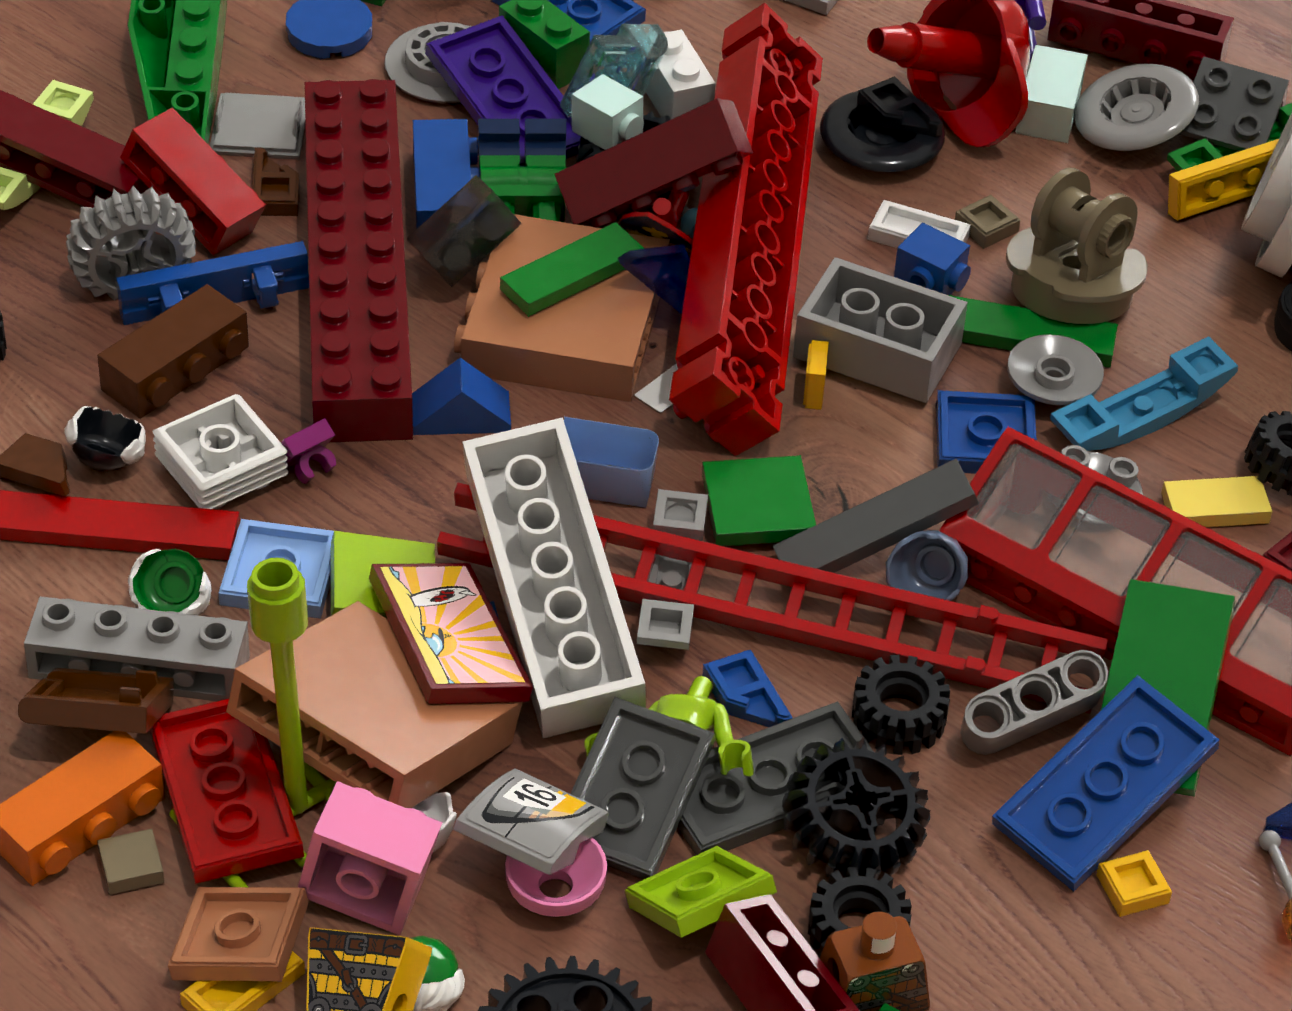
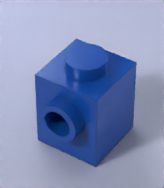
M922 222L897 247L894 277L946 295H951L954 291L959 292L966 285L971 273V267L967 265L970 245Z

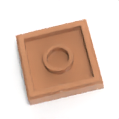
M198 887L168 964L172 980L282 982L309 903L306 889L294 887Z

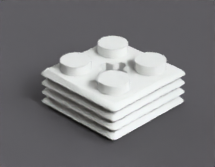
M238 394L153 430L155 436L153 441L156 443L154 445L156 449L155 456L198 508H220L228 501L255 489H262L268 486L270 482L288 474L286 469L288 467L286 462L288 457L285 455L287 449Z

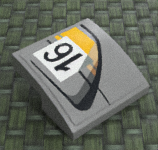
M515 768L496 779L476 796L456 819L453 830L545 874L551 875L574 863L581 842L604 831L609 812Z

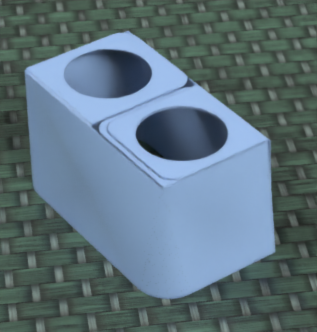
M564 417L565 427L588 499L646 508L655 473L659 444L658 435L648 429Z

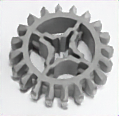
M134 186L131 187L127 194H119L113 189L112 196L106 200L95 196L94 207H81L80 219L71 220L70 234L66 235L69 266L73 270L74 275H76V279L80 282L81 287H88L94 297L107 293L114 301L118 298L117 277L188 264L192 261L191 257L196 255V243L193 236L195 231L192 221L188 219L186 210L182 207L181 203H175L169 193L158 196L153 187L147 189L143 194H140Z

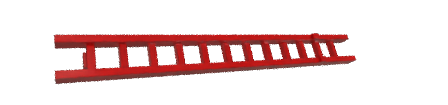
M458 482L454 491L455 506L477 511L470 486ZM593 515L604 552L607 543L643 551L634 578L611 573L618 597L622 600L642 604V599L693 604V617L872 661L882 657L885 664H889L890 655H899L900 663H907L908 656L918 657L916 666L922 667L926 661L934 665L932 675L941 671L945 679L986 689L994 688L1025 674L1000 667L1007 639L1045 648L1041 666L1056 660L1057 652L1069 654L1079 650H1088L1098 654L1102 659L1104 658L1108 641L1106 638L1002 614L996 608L981 605L980 608ZM440 531L437 539L438 555L493 568L485 538H483V541ZM656 555L692 563L684 590L648 582ZM706 567L742 575L734 602L698 594ZM756 579L792 587L784 615L748 606ZM805 591L842 599L835 627L798 618ZM855 603L892 611L885 639L848 630ZM906 615L943 624L936 652L898 643ZM956 627L994 636L987 664L983 659L972 656L964 659L949 655ZM1075 686V687H1077V688H1079V689H1088V688H1083V687ZM1029 694L1023 696V698L1046 703L1038 695Z

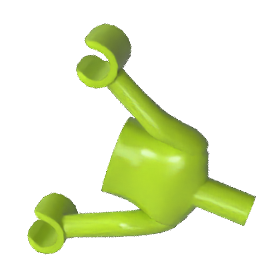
M696 677L687 694L661 696L660 700L655 701L650 706V710L708 731L714 729L715 739L719 746L718 754L721 775H727L731 769L740 767L743 768L744 776H752L754 774L751 746L744 740L733 739L729 715L725 706L708 698L713 689V684L707 677ZM594 733L585 739L586 758L598 733Z

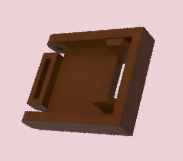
M55 668L47 675V678H42L21 699L18 704V716L23 722L28 724L146 734L173 704L174 678L159 677L156 671L137 670L136 674Z

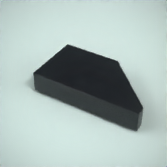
M895 76L858 90L857 103L882 128L933 137L942 135L943 122Z

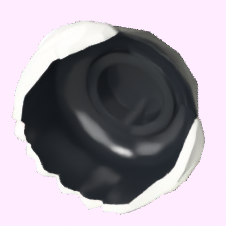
M83 406L68 421L67 426L64 428L66 440L72 446V450L79 461L93 470L107 472L120 470L128 464L137 462L145 453L146 434L142 423L126 418L122 414L113 415L109 410L102 411L98 407Z

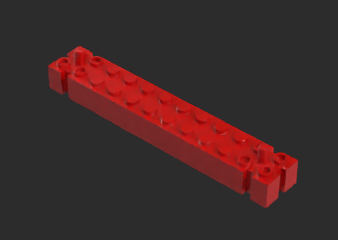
M765 2L724 30L721 50L723 60L719 63L714 99L720 98L734 102L753 153L741 158L742 166L734 171L715 176L713 171L702 177L675 357L678 370L673 372L669 400L673 403V410L680 419L689 417L695 423L703 419L704 427L709 437L713 441L720 443L735 457L780 432L783 404L775 398V395L785 389L819 92L813 85L821 80L823 58L800 36L794 39L787 32L788 24Z

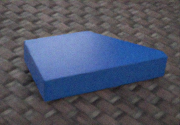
M751 649L703 664L702 676L710 679L713 684L711 692L717 702L725 706L728 715L767 727L793 718Z

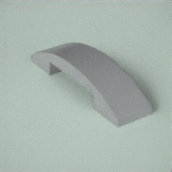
M658 489L653 529L703 541L708 495ZM656 555L648 582L684 590L692 563ZM642 599L636 644L689 650L694 605Z

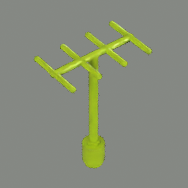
M269 558L259 562L253 568L252 574L247 581V595L251 629L259 639L270 643L284 787L293 816H296L323 800L328 801L336 782L332 779L326 780L318 770L304 762L293 640L304 634L308 627L305 579L293 562L284 558ZM306 779L314 786L312 789L308 791L306 786ZM172 808L169 812V816L177 824ZM304 851V857L294 859L300 867H304L307 853ZM238 874L222 877L230 887H249Z

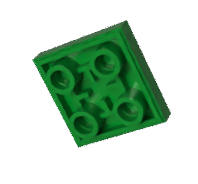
M801 455L702 462V479L705 494L708 495L707 504L716 545L741 546L745 544L781 542L816 525Z

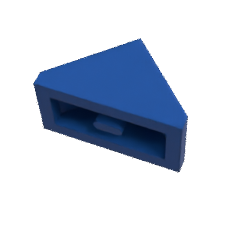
M462 358L457 359L412 393L413 435L500 433L511 430L509 391Z

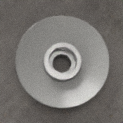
M1051 334L1033 336L1018 343L1008 357L1007 372L1012 383L1023 394L1042 403L1069 405L1089 394L1094 396L1103 382L1104 368L1097 354L1085 344L1069 337Z

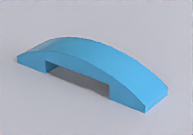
M1208 336L1171 354L1168 369L1101 402H1098L1089 394L1052 412L1050 420L1073 445L1081 446L1087 451L1119 446L1155 432L1193 410L1225 385L1238 372V365Z

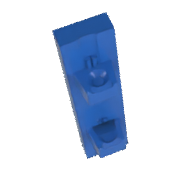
M300 241L117 277L119 311L123 324L128 325L152 320L206 284L234 303L256 299L261 309L279 305L278 294L309 288L308 252L304 242Z

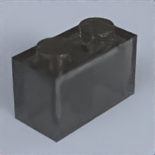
M475 175L416 229L407 240L439 275L453 287L522 223L494 191Z

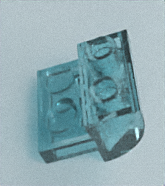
M622 24L617 35H594L560 103V107L567 117H572L571 94L602 74L644 96L668 48L667 38L658 24Z

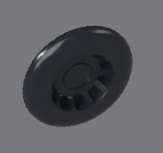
M858 91L846 94L831 103L825 110L820 122L821 137L833 154L851 165L876 172L905 171L924 165L940 152L945 141L944 125L942 135L937 137L882 128L857 103ZM920 100L930 111H932L941 120L939 115L931 106H929L924 101Z

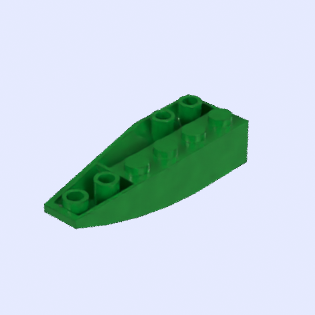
M131 0L128 32L148 120L173 107L186 122L193 126L207 144L210 138L219 83L227 0Z

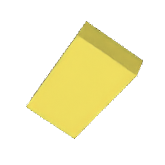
M1258 476L1164 481L1161 494L1165 506L1204 527L1270 523L1272 509L1264 485L1257 479Z

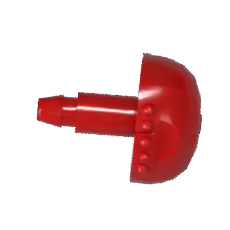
M931 0L923 10V15L918 23L907 22L901 26H886L874 28L870 31L867 38L868 49L889 61L896 62L900 67L907 68V79L913 94L931 106L942 117L953 133L965 144L980 148L997 145L1007 138L1023 119L1028 108V89L1025 77L1027 76L1030 61V40L1027 18L1021 6L1015 0ZM943 95L953 102L957 110L951 109L947 105Z

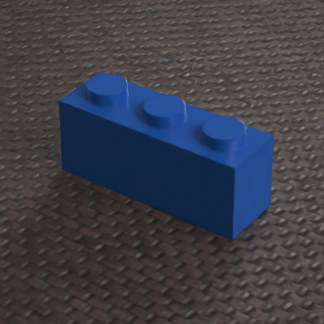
M467 119L413 120L417 246L473 245V226H482L481 198H472V195H480L479 167H470V165H478L477 137L468 136Z

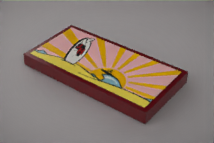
M470 563L372 564L369 575L370 583L428 704L530 701L533 685Z

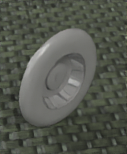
M439 22L420 26L402 34L390 45L385 56V68L389 78L395 80L396 86L400 90L415 98L434 103H460L457 96L426 56V43L472 26L452 22Z
M1158 64L1130 65L1103 75L1083 92L1076 106L1075 123L1081 135L1099 147L1118 151L1145 149L1173 138L1190 124L1199 106V94L1192 80L1177 69Z

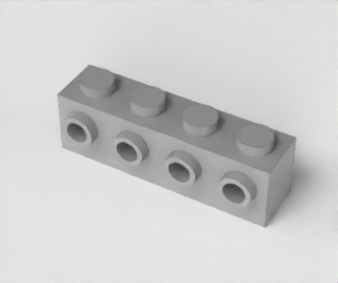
M42 596L39 597L24 641L28 676L31 679L41 680L42 678H47V675L55 668L136 674L137 670L156 671L159 677L174 678L173 696L210 701L229 699L235 668L248 662L250 658L248 621Z

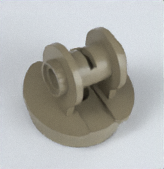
M1065 168L1059 171L1042 187L1036 197L1032 210L1031 227L1022 230L1010 240L1006 252V262L1009 270L1013 272L1011 287L1015 297L1031 311L1060 322L1073 324L1102 323L1120 317L1130 308L1133 294L1142 287L1146 280L1148 264L1141 252L1136 249H1127L1133 239L1137 223L1138 211L1134 200L1122 193L1111 194L1102 201L1090 195L1091 185L1088 176L1076 168Z

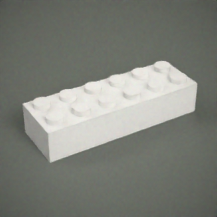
M563 417L462 441L466 476L519 658L533 685L531 699L542 737L547 738L602 724L614 697L646 708L645 681Z

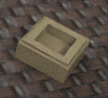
M992 195L956 211L955 220L971 224L969 236L983 249L1019 232L1021 221Z
M152 829L97 840L109 895L165 883L164 872Z

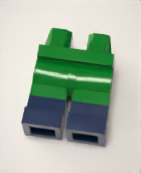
M478 119V162L482 223H487L489 234L491 230H499L504 213L565 222V201L554 174L566 169V119H525V166H520L519 119Z

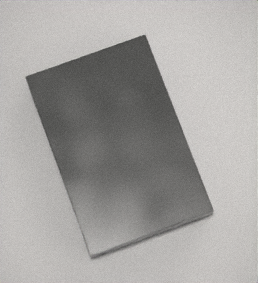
M614 697L571 791L572 795L609 812L604 831L593 837L605 853L607 866L641 879L657 874L715 743V733Z

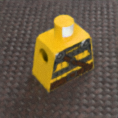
M310 927L308 934L306 1011H413L431 957L432 947L409 937Z

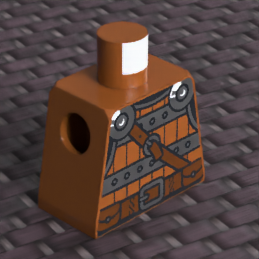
M880 911L872 912L864 918L863 925L836 931L827 937L820 959L860 1011H879L884 1003L900 1011H927L930 1009L926 963L912 930L904 917H892L890 914Z

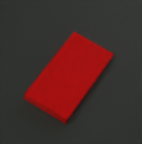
M229 699L165 713L149 730L158 762L162 766V775L195 884L304 857L303 843L268 739L226 712Z

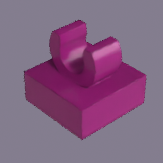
M325 418L283 439L281 442L287 449L285 455L288 457L286 461L288 467L295 464V474L303 484H307L315 476L313 470L309 467V460L318 461L325 473L330 472L336 466L334 454L325 447L335 436Z

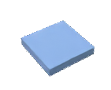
M241 519L219 589V605L249 609L247 581L252 574L253 568L259 562L269 558H284L293 562L305 579L308 617L321 619L331 584V540L334 531Z

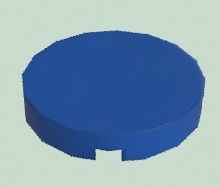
M299 0L286 13L288 40L294 48L303 54L319 59L330 58V53L341 52L342 57L350 56L363 49L372 38V13L368 6L360 0Z

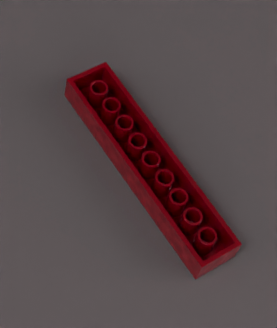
M378 79L366 81L324 80L320 82H304L313 424L324 418L327 420L335 434L330 442L413 440L412 382L395 80Z

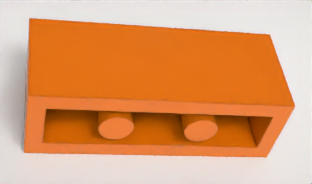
M111 732L0 804V855L31 886H34L49 875L59 873L71 860L94 845H98L97 840L110 838L115 831L138 816L150 813L159 802L165 799L161 764L127 732Z

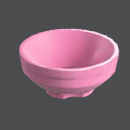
M592 837L579 844L573 864L548 875L507 855L505 862L506 880L512 896L520 905L528 910L544 916H569L583 911L599 898L606 881V856L601 846ZM560 879L570 885L571 891L563 897L552 898L543 894L539 887L547 880Z

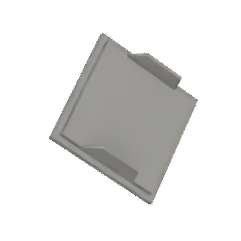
M221 93L210 147L218 155L254 157L255 148L261 147L268 152L269 158L299 160L305 131V97Z

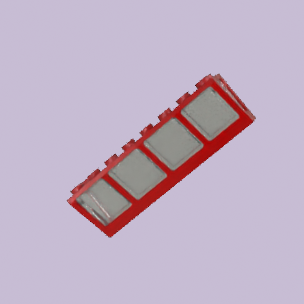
M1008 426L970 482L979 504L946 519L939 530L956 539L968 557V579L966 583L1040 623L1108 639L1104 657L1111 661L1130 579L1235 596V607L1212 715L1277 750L1292 756V571Z

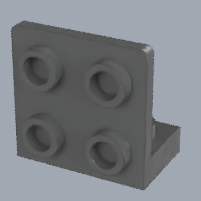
M1203 56L1193 82L1199 94V106L1190 124L1179 135L1197 140L1206 138L1211 144L1236 151L1267 143L1274 123L1278 121L1280 107L1286 105L1289 80Z

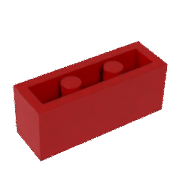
M173 107L132 129L120 158L148 188L153 187L158 196L169 193L175 203H181L182 207L186 210L188 219L192 221L195 231L194 236L213 256L253 232L266 204Z

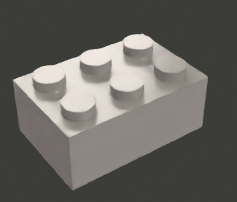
M834 257L797 314L793 357L807 362L809 343L812 340L827 341L829 343L826 369L927 403L962 344L968 302Z

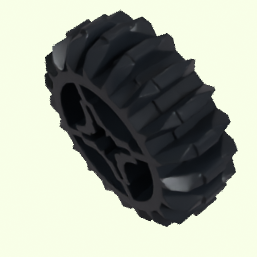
M841 738L838 742H835L832 750L821 744L820 747L816 748L813 757L805 756V758L801 759L796 769L797 772L790 775L786 784L788 793H785L782 800V810L787 813L784 820V830L795 832L792 840L793 850L809 849L806 857L808 866L817 863L819 860L827 864L825 867L827 877L837 869L844 870L846 877L848 867H857V872H862L866 876V869L872 868L876 869L875 879H878L881 871L892 876L897 873L901 864L907 865L913 860L917 852L916 849L922 846L927 836L925 828L930 821L931 810L925 808L928 801V790L916 788L920 780L919 771L907 773L902 771L905 765L904 755L891 761L885 757L887 754L885 744L878 747L876 752H872L867 749L864 738L857 741L854 749H850L844 739ZM833 782L837 783L838 789L835 795H829L827 801L816 802L815 793L819 789ZM895 818L896 830L890 835L876 840L875 831L877 826L883 825L886 819Z

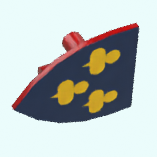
M671 190L668 199L658 198L653 203L655 215L650 212H631L623 215L619 220L618 225L627 233L670 239L669 254L690 261L693 239L676 228L689 198L688 192L674 194L673 190Z

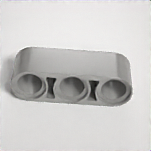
M1075 651L978 694L969 701L965 708L960 732L963 743L968 749L977 754L988 755L996 753L1089 711L1099 702L1107 683L1108 669L1105 661L1092 651ZM1075 673L1085 674L1090 677L1094 686L1089 689H1079L1069 681L1068 677ZM1029 694L1038 695L1043 698L1047 707L1039 711L1030 710L1025 707L1021 698ZM983 715L990 716L998 722L1000 728L994 732H983L975 726L973 720Z

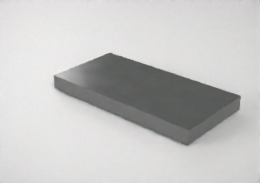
M838 701L737 739L744 740L751 746L754 768L752 776H744L743 768L741 767L731 769L727 775H721L718 754L719 746L711 749L678 824V829L695 855L715 846L728 851L785 828L784 820L787 813L782 810V800L785 793H788L786 788L788 779L791 774L797 772L796 769L801 759L805 758V756L813 757L816 748L820 747L821 744L832 750L835 742L843 738L850 749H854L857 741L864 738ZM865 740L866 745H867V749H868L869 751L874 752V751L872 750V748L869 746V744L867 743V741ZM833 782L819 789L815 793L816 802L827 801L829 795H835L838 789L837 783Z

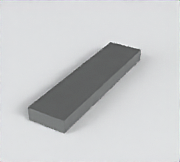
M956 458L773 545V548L779 560L835 573L900 542L911 534L923 531L978 505L979 502Z

